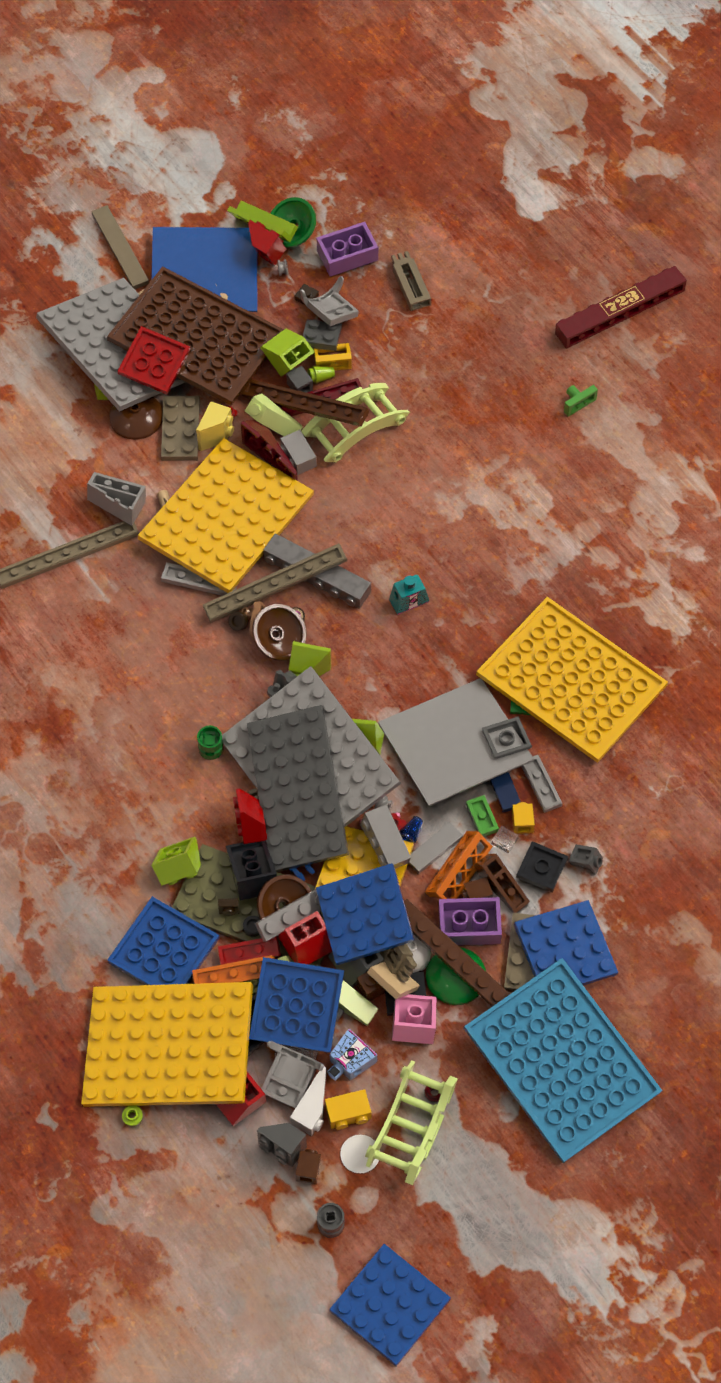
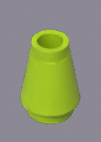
M312 366L307 370L314 384L335 377L333 367Z

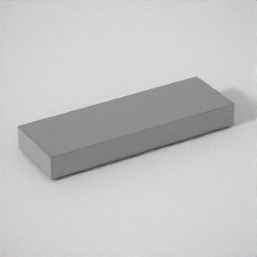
M539 755L533 756V761L521 767L545 813L561 807L562 801Z
M449 822L411 853V859L408 864L420 874L458 843L463 835Z

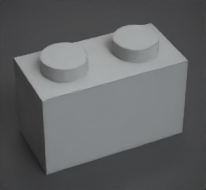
M300 430L280 438V447L297 471V475L317 467V457Z

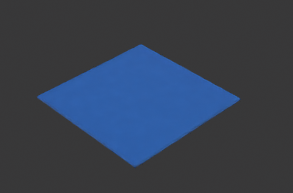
M153 227L152 279L163 266L220 297V293L227 294L228 301L249 312H257V251L252 246L249 228Z

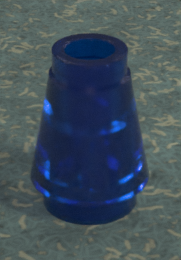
M414 816L399 831L402 839L416 843L423 820Z

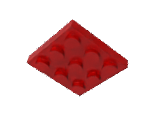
M141 326L118 369V374L167 395L191 350L190 346Z

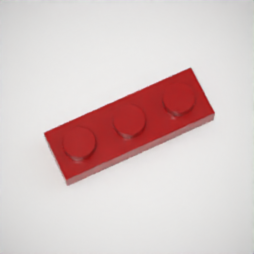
M278 936L264 942L260 938L218 946L220 965L269 955L274 957L281 956Z

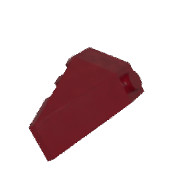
M256 420L242 421V443L268 464L298 481L297 471L270 429Z

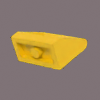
M349 343L338 344L336 351L346 350V353L319 356L318 353L333 351L314 348L315 366L333 367L334 370L352 369Z

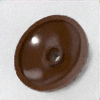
M151 397L121 411H118L112 405L109 412V420L112 429L118 435L133 440L144 439L153 435L160 428L163 422V410L160 403L154 397Z
M269 605L262 609L254 619L252 626L254 642L257 648L268 658L278 661L288 660L291 657L293 641L305 643L306 627L302 617L297 611L287 605ZM273 632L276 633V638L272 635Z
M293 875L273 877L264 884L258 895L257 911L260 920L280 909V902L285 907L312 892L303 880Z

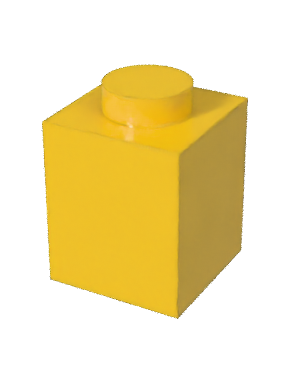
M526 802L513 804L512 820L514 834L534 833L533 804H527Z

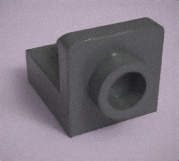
M576 844L569 862L574 866L589 868L593 874H597L598 869L602 866L603 857L595 847Z

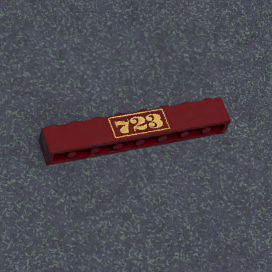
M676 266L666 268L661 273L655 276L652 275L640 283H635L632 287L621 290L614 296L606 297L603 301L592 304L581 312L578 311L566 319H561L556 323L555 335L567 349L684 292L687 280Z

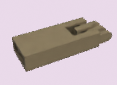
M408 251L404 252L405 258H403L402 253H398V260L395 255H391L393 273L410 311L430 306L431 297L414 258L411 259ZM408 270L411 271V274H412V276H413L414 279L410 280V278H408V277H409V272H407Z
M403 944L379 952L391 973L398 974L403 981L407 982L410 978L409 975H412L413 969L417 966L408 945Z

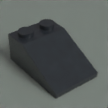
M266 841L247 844L241 842L226 846L239 900L258 897L264 884L277 876Z

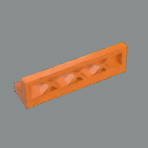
M466 831L425 890V893L429 897L447 899L443 894L447 888H451V897L449 899H457L463 891L464 883L469 882L476 872L473 865L484 858L493 846L479 831ZM480 841L484 845V849L481 853L477 854V844ZM472 857L473 865L470 869H467L466 860ZM462 872V881L460 884H456V875Z
M273 955L264 956L265 958L276 959ZM263 957L192 970L194 984L234 983L257 980L260 978Z

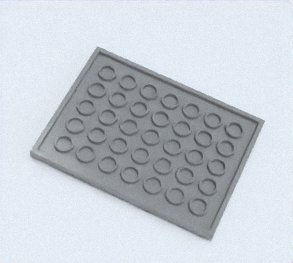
M125 278L40 311L36 316L38 321L118 411L162 393L119 375L118 369L128 351L107 341L109 333L139 297V294ZM176 377L171 388L183 384L185 381Z
M310 666L222 735V740L257 788L247 723L322 705L345 828L398 787L401 782Z

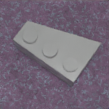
M94 472L87 483V500L132 526L146 503V486Z
M387 804L366 812L360 826L377 854L381 867L393 863L396 869L408 864L411 856Z

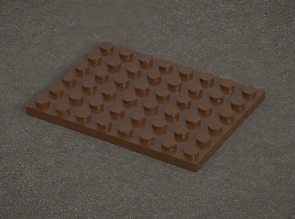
M162 266L109 333L107 341L128 351L140 327L143 326L190 346L191 350L177 378L232 406L267 358L260 347L284 329Z

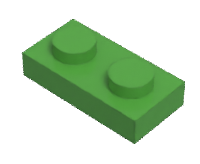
M485 795L466 801V806L475 827L483 837L499 832V827Z

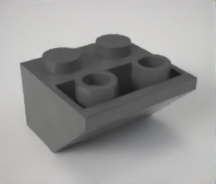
M333 952L328 955L336 969L344 970L343 979L352 988L357 985V977L368 972L370 967L384 962V958L379 952L340 965L335 963Z
M290 1123L259 1127L257 1130L259 1147L268 1154L270 1152L277 1156L276 1159L283 1165L288 1164L293 1167L299 1159L300 1151H305L307 1148L306 1134Z

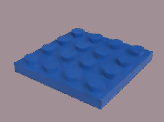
M393 863L316 887L337 965L415 941Z
M152 896L107 961L110 965L144 985L189 984L193 978L192 970L200 968L220 937L217 933Z
M589 900L514 923L534 977L561 958L564 959L582 985L618 974Z
M263 957L249 1039L262 1042L273 1041L280 1045L331 1053L344 970Z
M383 1244L329 1311L397 1367L449 1303L451 1297L386 1244Z

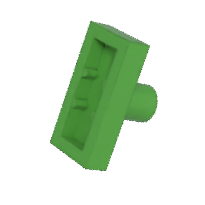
M574 385L570 386L566 393L571 399L565 402L564 413L569 417L597 400L598 389L592 385L580 392Z

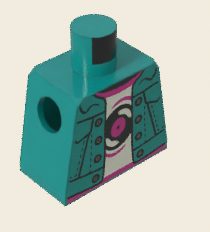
M409 575L405 579L393 584L389 601L398 615L428 603L429 598L419 575Z

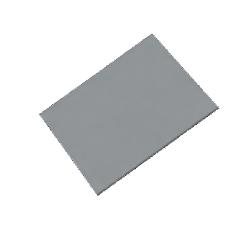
M481 678L378 722L428 806L534 760L528 749L494 759L482 728L508 720V718ZM513 726L489 733L497 753L524 745ZM509 730L514 733L515 741L512 745L504 746L500 743L499 735L502 731ZM505 735L501 739L503 741H510L512 737Z

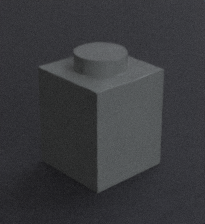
M302 365L286 373L287 385L290 389L305 393L313 391V380Z

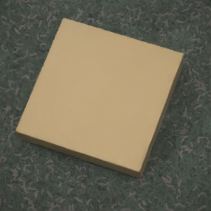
M385 961L370 967L367 972L395 999L417 991L420 986L411 977L405 982L398 974L391 973Z

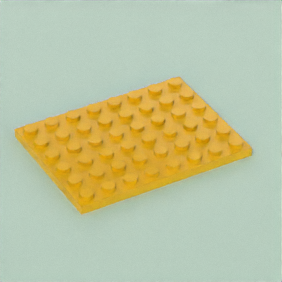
M223 438L138 534V540L226 593H230L264 554L263 550L274 534L280 535L314 495V490Z
M549 597L542 601L476 672L478 677L597 763L668 684V681Z
M251 982L93 987L81 1104L84 1107L244 1103L253 984Z

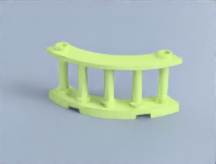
M386 383L369 384V387L362 389V387L356 388L336 400L354 405L365 403L376 418L368 422L364 421L362 427H358L349 434L340 421L315 416L301 432L305 437H317L329 452L324 461L336 463L346 451L369 434L385 427L403 424L410 412L408 410H397L387 399L385 393L389 387ZM380 400L389 412L383 414L373 401ZM330 422L344 438L335 447L322 433V430Z
M412 1060L401 1071L400 1078H402V1082L392 1108L374 1145H369L365 1155L368 1158L367 1167L370 1168L374 1159L404 1170V1173L407 1174L405 1182L411 1185L414 1184L422 1169L420 1167L421 1163L428 1157L445 1116L441 1112H444L447 1103H450L458 1080L450 1076L446 1082L440 1083L413 1072L415 1061ZM409 1080L438 1090V1093L441 1094L438 1104L432 1105L405 1094ZM401 1101L430 1112V1115L433 1116L430 1125L423 1127L396 1116ZM392 1123L421 1134V1137L424 1139L420 1147H414L387 1136ZM384 1143L413 1155L412 1158L414 1159L412 1162L408 1161L407 1163L379 1150Z

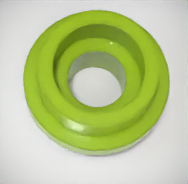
M138 1106L126 1107L122 1112L123 1122L128 1126L138 1125L143 1119L142 1110ZM131 1112L136 1113L134 1118L129 1117Z

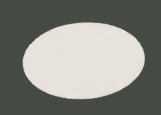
M355 1135L348 1138L342 1145L340 1152L344 1166L354 1173L371 1171L378 1164L379 1160L374 1159L369 1168L366 1166L368 1158L365 1155L369 1145L373 1146L375 1140L366 1135Z

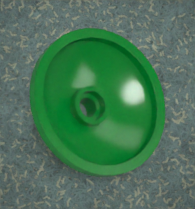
M287 198L278 203L270 213L298 225V229L291 242L283 240L286 248L297 247L306 242L316 226L315 210L308 201L302 198Z
M460 947L486 971L484 963L477 954ZM436 955L431 958L426 969V983L430 992L438 1000L449 1005H464L472 1002L479 996Z

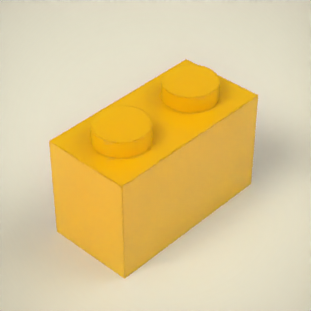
M365 1089L325 1099V1107L331 1129L341 1130L347 1128L350 1124L356 1123L360 1125L372 1119V1112Z

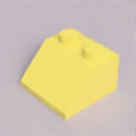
M210 402L196 429L198 450L203 451L217 446L223 438L228 439L229 436H232L234 426H232L233 416L231 415V408Z

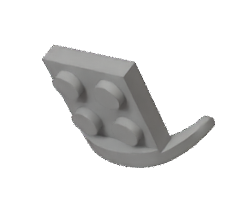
M342 276L338 278L328 292L320 297L307 298L303 289L300 290L303 303L329 326L358 317L359 310L338 294L344 282Z
M268 1041L267 1047L278 1053L262 1086V1090L265 1095L296 1108L306 1093L316 1070L322 1071L324 1065L297 1051L273 1041Z

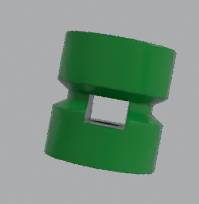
M211 725L201 728L197 734L200 755L208 760L217 759L224 750L221 731Z

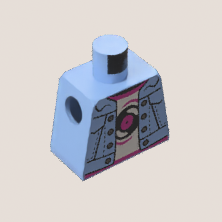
M348 1029L330 1053V1061L333 1066L327 1073L335 1081L342 1074L352 1080L377 1062V1054L353 1031Z

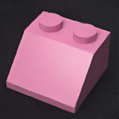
M408 994L395 999L392 1041L433 1044L436 1030V997Z

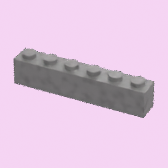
M276 533L263 550L264 560L270 565H276L281 569L315 554ZM340 566L331 568L304 581L313 584L319 590L328 592L334 598L344 600L349 606H355L359 609L371 593V582Z

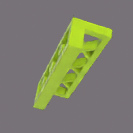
M240 201L237 209L229 206L227 210L236 219L248 223L250 220L255 223L259 221L265 226V229L268 231L274 230L280 235L279 238L291 242L298 229L295 224L243 201Z

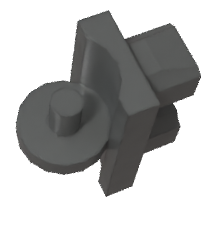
M281 670L276 671L273 685L268 687L267 695L272 697L297 676L291 671L283 673Z

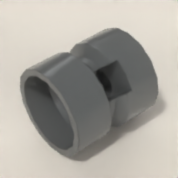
M326 1203L317 1212L318 1230L327 1238L339 1236L343 1232L345 1225L343 1209L335 1203Z

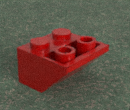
M250 220L248 224L252 246L262 259L275 266L277 260L286 251V247L283 244L284 241L279 238L280 235L274 230L268 231L259 221L255 223Z
M240 788L236 789L237 797H233L236 823L239 824L237 825L238 836H243L244 844L266 841V825L259 799Z
M318 911L289 926L278 935L291 959L296 963L309 965L332 952L325 922Z
M247 1072L245 1102L239 1104H216V1106L230 1124L235 1126L265 1104L266 1095Z

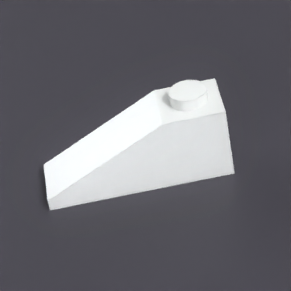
M326 1067L318 1072L290 1116V1124L311 1136L315 1131L318 1132L324 1123L322 1119Z

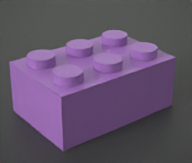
M365 222L316 238L317 252L329 276L378 261V246Z
M499 897L439 899V929L457 945L501 944L502 930Z

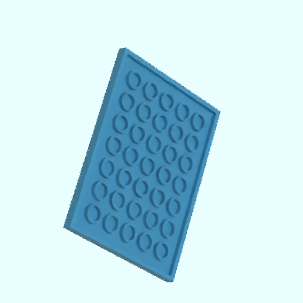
M563 958L464 1026V1030L562 1163H565L662 1092V1089Z

